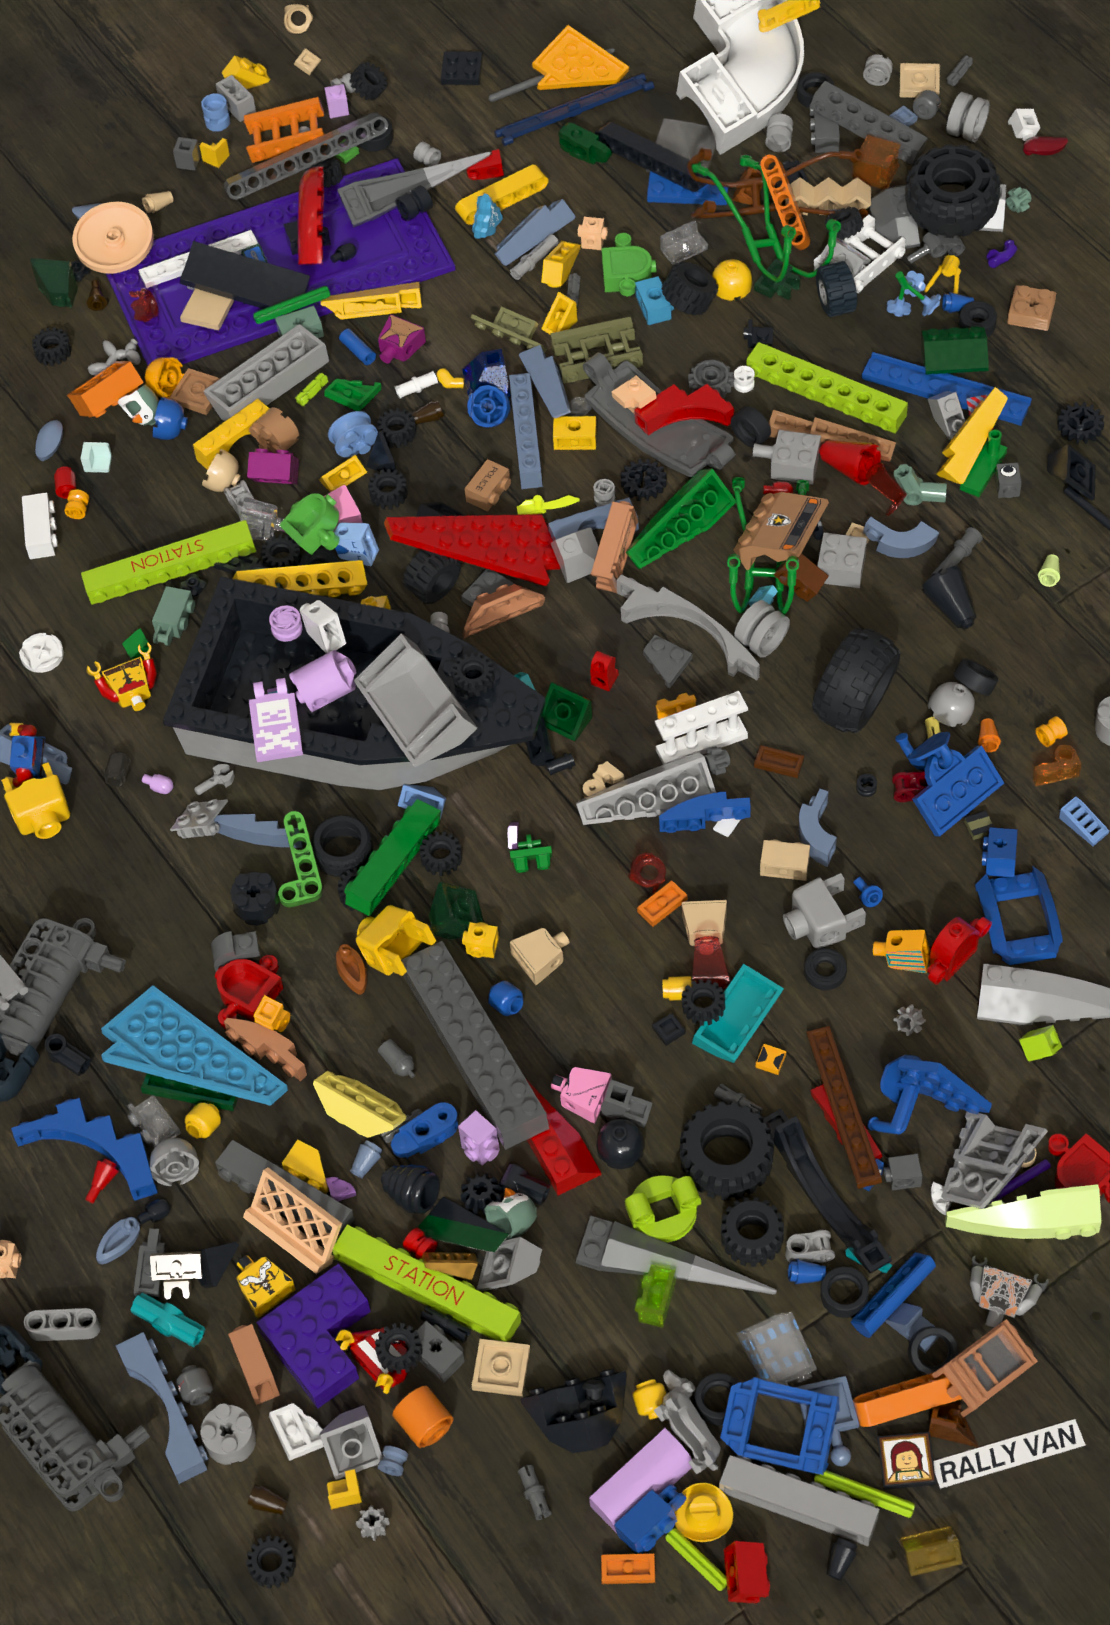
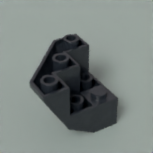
M614 1368L600 1371V1376L580 1381L578 1377L564 1381L565 1385L545 1390L544 1387L529 1390L530 1395L520 1398L521 1403L550 1442L572 1453L591 1451L609 1444L622 1422L627 1378L626 1371L615 1372ZM600 1380L605 1384V1388L601 1393L602 1398L599 1401H589L586 1398V1390L582 1388L586 1381Z

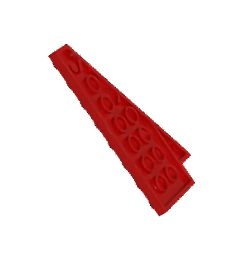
M542 514L386 517L384 521L390 540L543 586H547L550 581L546 570L560 569L551 546L553 539Z

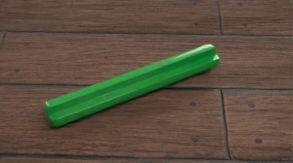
M322 286L254 312V320L257 324L266 322L330 297V291L327 286Z

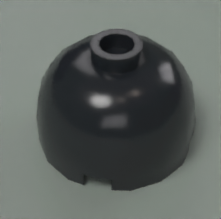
M616 1119L609 1121L600 1129L597 1136L596 1149L598 1157L607 1163V1166L622 1170L631 1168L639 1158H642L645 1141L642 1131L635 1123L629 1120Z

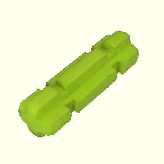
M319 373L302 390L303 393L300 392L295 397L296 402L304 406L309 401L308 399H312L322 389L321 387L328 383V377L323 373Z

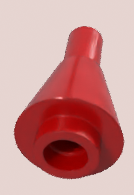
M104 1159L103 1162L97 1161L91 1184L92 1187L85 1198L86 1201L94 1204L100 1191L119 1173L115 1169L117 1166L115 1163Z

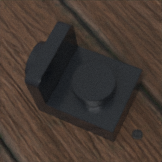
M749 319L748 327H744V339H747V348H755L758 342L772 347L773 328L753 327V319Z

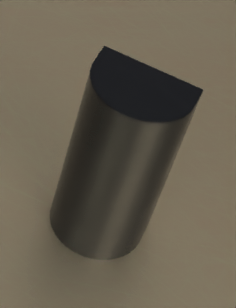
M543 717L540 719L534 740L526 742L531 764L536 766L546 765L545 762L554 759Z

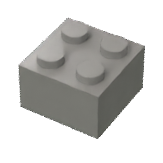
M823 533L817 566L829 575L824 584L860 588L866 557L867 538Z

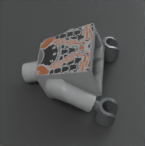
M976 1256L972 1257L971 1290L974 1300L980 1303L979 1307L989 1310L985 1325L991 1327L1000 1324L1003 1321L1004 1315L1015 1318L1016 1315L1025 1314L1037 1303L1041 1293L1046 1289L1049 1280L1046 1279L1045 1283H1039L1037 1281L1039 1274H1036L1033 1280L987 1266L986 1257L983 1263H977Z

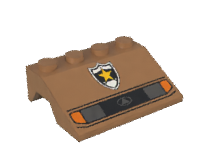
M786 492L766 494L761 499V503L754 511L753 517L746 525L745 531L738 539V543L734 548V552L740 556L741 563L745 569L749 570L755 559L762 555H766L777 562L787 560L790 556L799 557L829 501L824 498Z

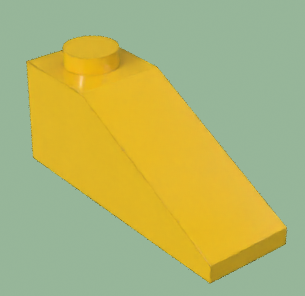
M561 241L544 259L541 283L548 284L549 287H561L570 274L581 245Z

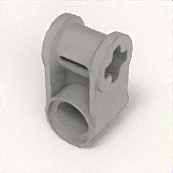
M244 480L240 481V484L224 488L229 504L234 508L241 520L250 521L248 519H254L250 517L257 516L254 512H247L245 514V506L248 505L247 508L255 510L256 506L255 502H252L254 498Z
M819 1230L812 1233L795 1234L789 1237L785 1251L787 1261L799 1259L810 1263H822L834 1259L835 1253L831 1250L829 1241L831 1238L830 1232ZM793 1247H799V1248H801L803 1251H802V1252H795V1251H793L791 1248H793Z

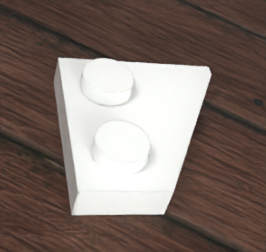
M294 1403L269 1412V1418L289 1461L324 1447L319 1434L323 1429L318 1426L317 1421L310 1416H306Z

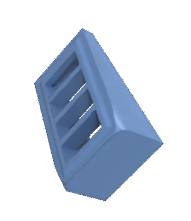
M1075 796L1061 808L1059 818L1090 845L1095 846L1109 834L1107 827L1078 797ZM1080 816H1082L1083 819H1081L1080 821H1078L1077 819H1078ZM1089 822L1090 825L1085 829L1084 826ZM1096 828L1098 831L1091 835L1090 832Z

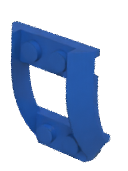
M1034 866L1032 873L1014 875V877L989 879L986 873L975 885V890L978 892L985 918L992 922L989 936L993 954L997 953L1002 956V960L1008 965L1056 958L1063 938L1054 901L1044 874ZM1038 895L1049 935L1006 942L997 902Z
M754 1377L749 1381L731 1386L720 1438L739 1456L823 1475L829 1465L827 1460L837 1412H840L839 1397ZM758 1394L810 1406L800 1456L748 1444Z

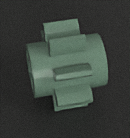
M1018 187L1008 192L1010 197L1006 199V204L1011 211L1019 213L1030 208L1028 203L1031 202V195L1027 189Z

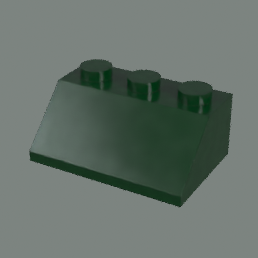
M973 326L960 329L954 327L922 331L921 353L925 374L989 371L985 327Z

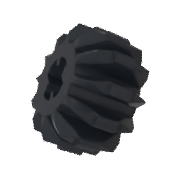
M476 1172L475 1179L467 1177V1184H462L461 1192H463L460 1195L461 1201L465 1202L467 1210L473 1208L475 1215L479 1210H483L485 1214L484 1209L491 1202H501L502 1200L500 1195L502 1192L501 1186L497 1185L498 1182L495 1177L489 1179L487 1172L483 1177H480Z

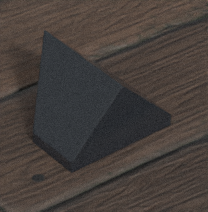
M231 1242L189 1251H201L203 1276L197 1279L202 1287L211 1288L218 1285L238 1249L239 1243Z

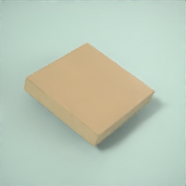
M195 289L180 317L181 322L220 330L234 300Z

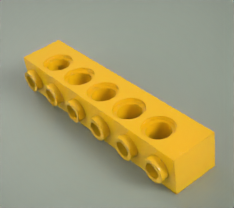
M362 560L237 571L232 578L277 587L275 583H280L284 589L319 596L328 595L330 598L347 593L350 596L358 595L367 586ZM338 577L343 578L346 583L340 582ZM317 579L323 580L325 585H321ZM296 581L302 582L304 587L299 586Z

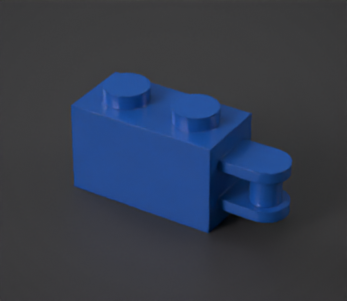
M672 1484L667 1486L659 1495L651 1490L614 1524L618 1537L636 1554H643L645 1551L651 1550L664 1533H669L674 1528L677 1522L675 1512L684 1504L686 1496L683 1493L679 1494L676 1491V1487Z

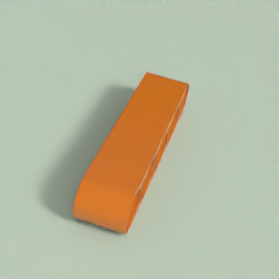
M766 155L761 160V169L783 227L789 225V219L796 217V221L789 225L796 229L792 245L798 250H804L810 244V237L784 167L774 155ZM775 162V167L772 170H768V166ZM782 180V185L779 188H775L776 182ZM788 198L789 203L786 206H782L783 200ZM803 235V239L799 243H795L796 237Z
M966 1363L977 1377L975 1366L971 1363ZM931 1373L861 1394L853 1399L860 1426L870 1427L962 1398L960 1395L951 1398L947 1394V1389L953 1385L944 1373L936 1378Z

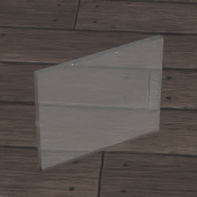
M664 119L656 144L691 160L693 156L699 154L701 148H710L713 156L716 140L711 126ZM711 160L701 161V166L708 169Z

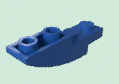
M718 792L689 799L668 809L659 816L660 832L697 831L699 829H706L705 821L711 820L716 822L722 819L741 820L750 818V798L727 799L726 792Z

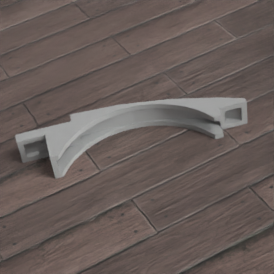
M620 575L616 580L617 594L627 598L621 607V621L629 623L653 616L675 617L690 621L710 633L719 643L726 657L728 675L734 677L739 671L758 680L760 665L755 658L721 624L697 606L664 587L659 592H656L653 588L646 587L633 578Z

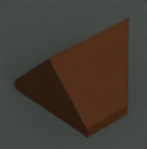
M953 1401L934 1407L929 1428L930 1436L979 1448L966 1418L960 1414L962 1412V1403Z

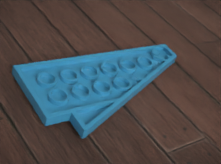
M151 986L101 1028L102 1034L114 1042L109 1049L101 1054L102 1060L106 1063L270 1106L288 1091L287 1085L155 986Z

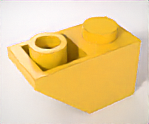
M234 56L222 71L224 78L233 75L245 89H250L270 81L266 68L259 63L250 62L247 58Z
M297 1140L282 1162L283 1169L327 1194L328 1187L318 1150Z

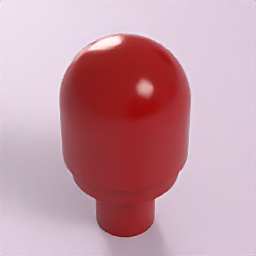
M773 482L772 486L763 485V494L779 492L793 494V487L788 482Z

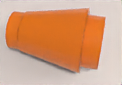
M987 718L981 721L978 745L982 746L985 752H994L999 748L1001 740L994 721Z

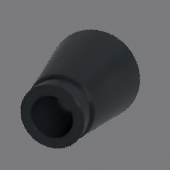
M837 1538L836 1543L832 1544L826 1575L841 1581L857 1555L855 1552L857 1546L847 1540Z

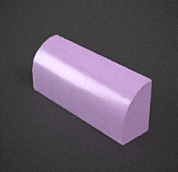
M664 1428L589 1498L590 1507L616 1532L614 1524L647 1493L653 1490L659 1495L667 1486L674 1485L692 1468L688 1463L692 1458L679 1441Z

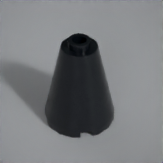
M959 566L946 568L947 573L941 575L938 572L923 584L922 587L924 589L922 591L956 628L965 630L975 623L976 614L962 570Z

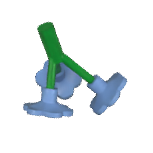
M901 271L896 273L895 277L901 285L900 294L897 299L887 302V311L897 317L909 315L911 313V304L904 302L905 298L903 296L904 294H910L913 297L920 298V302L924 304L922 315H930L940 304L941 295L937 294L929 298L920 293V291H924L926 288V284L923 282L924 275L921 273L909 271L907 276Z

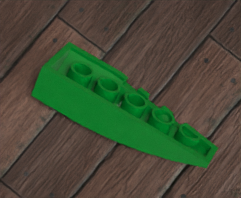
M713 469L699 470L659 510L633 541L626 553L636 567L641 569L662 557L663 554L676 549L684 542L690 541L698 534L709 530L736 503V500Z

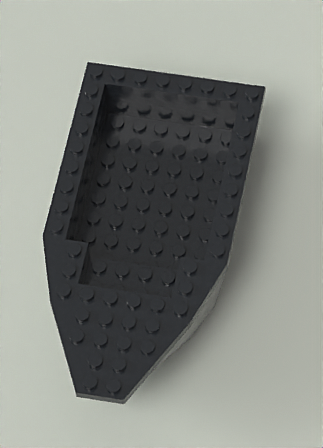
M220 577L163 718L164 726L173 727L187 755L339 786L383 790L403 786L404 784L410 785L426 782L493 755L509 745L533 741L546 700L545 697L490 658L489 661L493 664L495 676L492 688H487V693L485 694L481 691V696H476V693H473V697H469L468 692L465 695L461 694V690L458 691L453 681L452 669L454 662L457 663L459 657L463 660L464 654L470 657L473 652L475 656L481 653L483 658L486 655L471 644L411 613ZM317 600H320L336 612L346 644L336 651L348 657L354 664L356 669L354 680L402 633L417 644L474 722L477 729L462 744L414 767L357 685L354 691L311 712L306 703L301 704L297 699L295 692L298 689L292 682L289 674L326 653L307 633L301 614L303 630L300 636L292 641L285 642L276 639L272 634L269 623L271 612L280 606L288 605L296 608L300 613V608L304 604L309 603L311 605ZM477 670L469 671L465 674V677L476 679L482 675V672ZM285 678L289 692L295 694L303 755L257 762L249 700L256 699L253 683L263 682L265 694H267L266 689L277 687L276 679Z

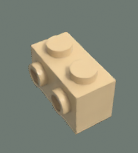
M764 840L760 876L806 881L810 845L800 842L787 843L779 840Z

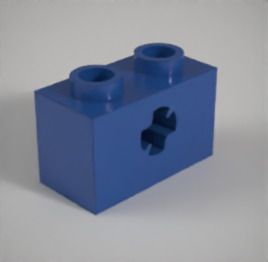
M989 828V837H984L983 850L987 852H983L982 866H986L988 876L1014 877L1017 829Z

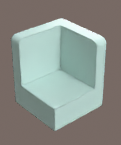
M84 442L81 454L84 472H109L112 460L109 443Z

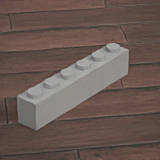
M729 1456L719 1483V1489L728 1496L869 1546L879 1516V1509L875 1508L876 1506L869 1501L861 1500L859 1502L850 1499V1496L844 1492L836 1491L834 1493L825 1490L826 1488L819 1483L811 1482L809 1484L803 1482L794 1474L787 1473L784 1475L778 1473L769 1465L762 1464L759 1466L753 1464L750 1459L743 1456Z

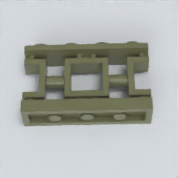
M631 316L550 333L551 348L554 356L565 355L567 362L559 364L563 383L590 378L583 369V364L591 358L587 350L605 346L607 354L603 355L607 358L613 370L624 361L630 362L636 368L643 366V354L640 347L629 349L627 342L635 340ZM620 339L621 341L620 343L615 344L610 343V341ZM580 348L581 350L573 353L570 352L571 349ZM624 350L625 354L614 356V352ZM584 359L583 363L574 364L573 362L575 360Z

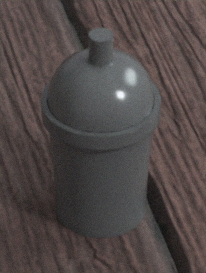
M392 1039L385 1041L379 1047L378 1053L391 1067L392 1072L399 1076L409 1075L411 1078L415 1077V1074L412 1072L414 1068L413 1058L405 1053Z

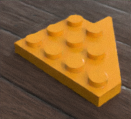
M569 25L532 63V67L545 76L537 85L539 90L616 84L629 71V66Z

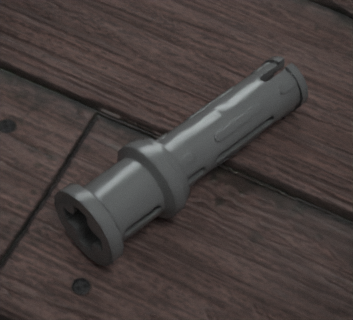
M968 527L965 530L964 536L960 540H956L954 549L931 574V577L938 572L941 575L947 573L946 568L957 566L963 557L969 556L972 553L973 547L983 540L981 533L975 528Z

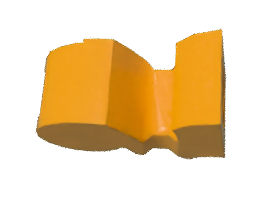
M264 995L253 1017L256 1023L272 1031L275 1029L282 1032L286 1029L291 1015L290 1012L283 1009V1004Z

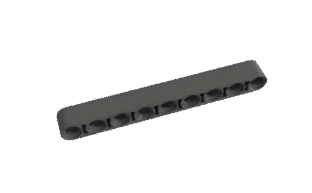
M371 113L228 178L224 182V190L232 199L237 200L385 133L388 129V122L381 114ZM380 119V126L375 128L373 126L374 122ZM362 127L364 129L363 133L357 136L355 134L356 130ZM346 136L345 141L339 144V137ZM328 144L327 150L321 152V145ZM305 152H310L309 158L302 160V155ZM287 160H292V165L284 168V163ZM274 168V173L271 176H266V171ZM255 176V183L248 184V179ZM236 184L239 186L237 191L230 192L232 185Z

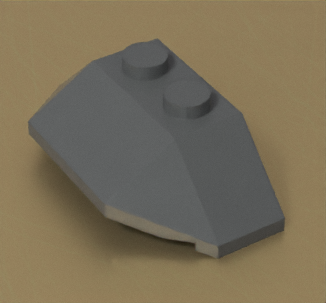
M906 185L884 188L871 198V206H869L871 216L875 218V231L894 244L902 237L905 238V249L920 246L917 223L907 210V203L905 201Z

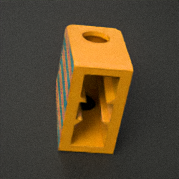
M925 930L889 931L886 942L874 941L873 955L886 956L888 967L927 973L930 950Z

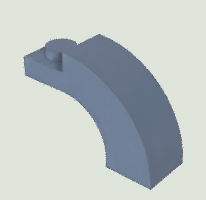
M872 517L868 519L863 530L867 538L879 543L876 551L895 558H910L926 552L936 543L939 535L938 531L922 521L910 531L897 532L889 529Z
M819 789L817 795L812 796L809 805L802 804L799 813V838L801 843L810 845V857L821 865L828 867L836 850L837 837L828 834L819 824L828 804V791Z

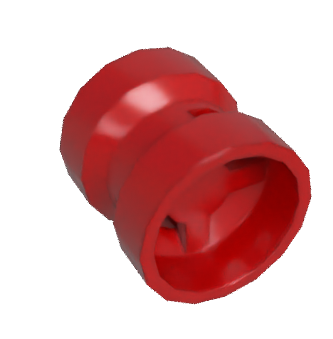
M418 1227L414 1228L403 1242V1248L408 1252H414L417 1259H422L423 1252H435L438 1245L434 1239L427 1238Z

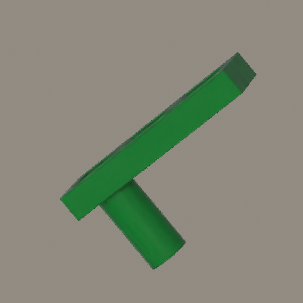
M991 430L989 432L988 441L974 462L965 482L960 484V490L976 497L981 496L996 471V465L1001 463L1007 453L1008 447L1001 445L1002 434L999 430Z

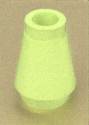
M1048 555L1038 573V578L1044 586H1054L1060 580L1059 558L1056 555Z

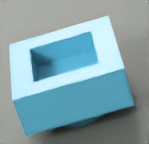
M773 585L759 587L748 603L752 606L759 600H765L771 604L773 597L778 591Z

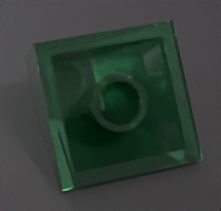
M31 258L30 262L36 283L42 294L53 306L72 307L78 288L71 262Z
M444 882L438 884L429 913L434 936L451 940L463 937L464 931H468L470 922L484 923L475 890Z

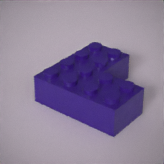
M339 1264L256 1322L261 1336L317 1408H320L359 1379L356 1367L334 1338L337 1337L341 1330L348 1329L371 1311L366 1297Z

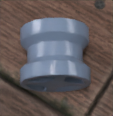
M385 1446L382 1452L384 1457L379 1462L378 1469L389 1475L401 1476L404 1471L402 1465L403 1462L407 1461L408 1453L397 1447Z

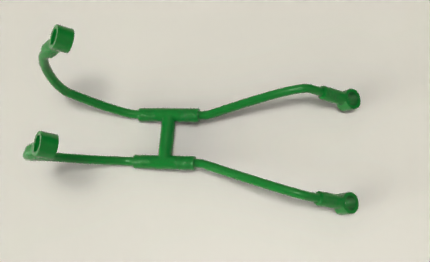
M749 155L740 156L741 166H748L761 171L764 191L765 228L769 236L768 239L761 240L753 239L749 227L745 224L717 177L709 169L701 166V162L692 165L694 173L709 176L723 195L742 227V233L753 262L756 263L765 276L777 283L783 280L787 269L807 278L816 276L817 269L808 273L789 264L792 239L796 235V229L789 225L782 228L781 234L784 237V247L782 250L774 226L770 223L769 190L759 162L753 160L752 156ZM830 219L826 224V228L829 231V253L821 266L829 264L834 255L837 232L841 229L840 222L835 219ZM773 246L777 259L783 264L779 277L771 274L762 265L757 248Z
M735 477L732 479V488L735 493L744 532L747 522L740 493L745 488V479ZM808 480L796 481V490L799 495H806V492L809 491ZM738 554L729 555L727 565L729 567L730 594L733 605L738 613H744L748 605L751 591L753 590L754 576L775 577L774 573L782 561L776 563V568H754L753 563L749 570L745 569L744 589L746 593L740 607L736 596V583H738V567L740 566L741 558ZM790 556L786 560L789 591L785 606H783L782 601L784 584L778 578L775 579V588L778 591L776 593L778 609L784 615L788 612L794 596L796 574L799 568V559L796 556ZM736 559L738 563L732 564L730 560ZM794 561L796 566L792 567L788 563Z

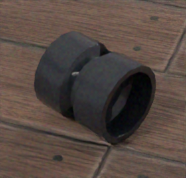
M422 185L413 188L409 194L405 193L395 200L399 213L406 221L417 217L419 212L424 213L433 208L432 199Z

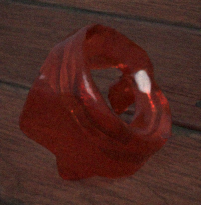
M141 288L140 291L129 292L131 297H139L130 305L135 311V320L148 322L158 316L157 302L148 289Z
M642 853L633 860L628 877L630 881L640 886L653 887L652 893L654 894L659 884L666 880V868L657 856L652 853ZM645 865H652L657 868L658 876L655 879L647 880L641 876L640 871Z

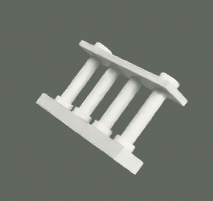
M871 215L863 219L864 227L861 228L860 232H857L855 236L852 235L851 238L842 240L855 250H859L874 260L868 266L863 265L860 273L854 277L857 293H860L864 286L894 261L902 258L905 253L906 239L902 237L894 244L875 231V218ZM867 238H871L887 250L880 255L862 242ZM820 255L814 259V271L826 260Z
M737 691L656 720L655 725L663 741L666 740L665 743L656 746V752L662 764H667L696 752L703 755L707 753L706 749L715 746L722 748L747 739L748 733L740 717L737 716V714L748 711V707L740 692ZM728 718V720L717 724L718 721ZM707 725H708L707 728H704V729H701V730H699V731H696V729H699V728H701V727H704V726H707ZM687 733V735L675 739L676 736Z

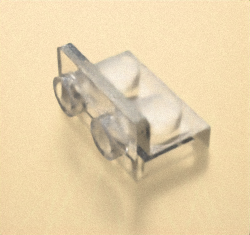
M696 221L684 224L660 236L661 251L672 265L708 249L707 242L697 231Z
M154 1095L136 1107L132 1103L127 1105L130 1112L127 1115L128 1119L134 1127L139 1126L142 1129L140 1134L147 1144L152 1143L156 1147L161 1141L175 1138L181 1133L178 1126Z

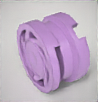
M288 605L280 606L271 612L269 623L272 634L276 639L285 642L292 641L300 636L303 627L300 613L296 608Z

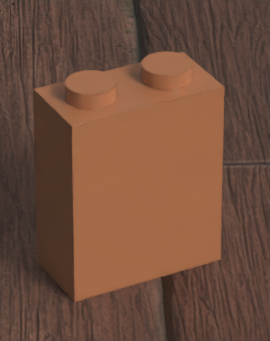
M242 1325L235 1328L228 1335L255 1404L258 1405L280 1396L253 1325Z

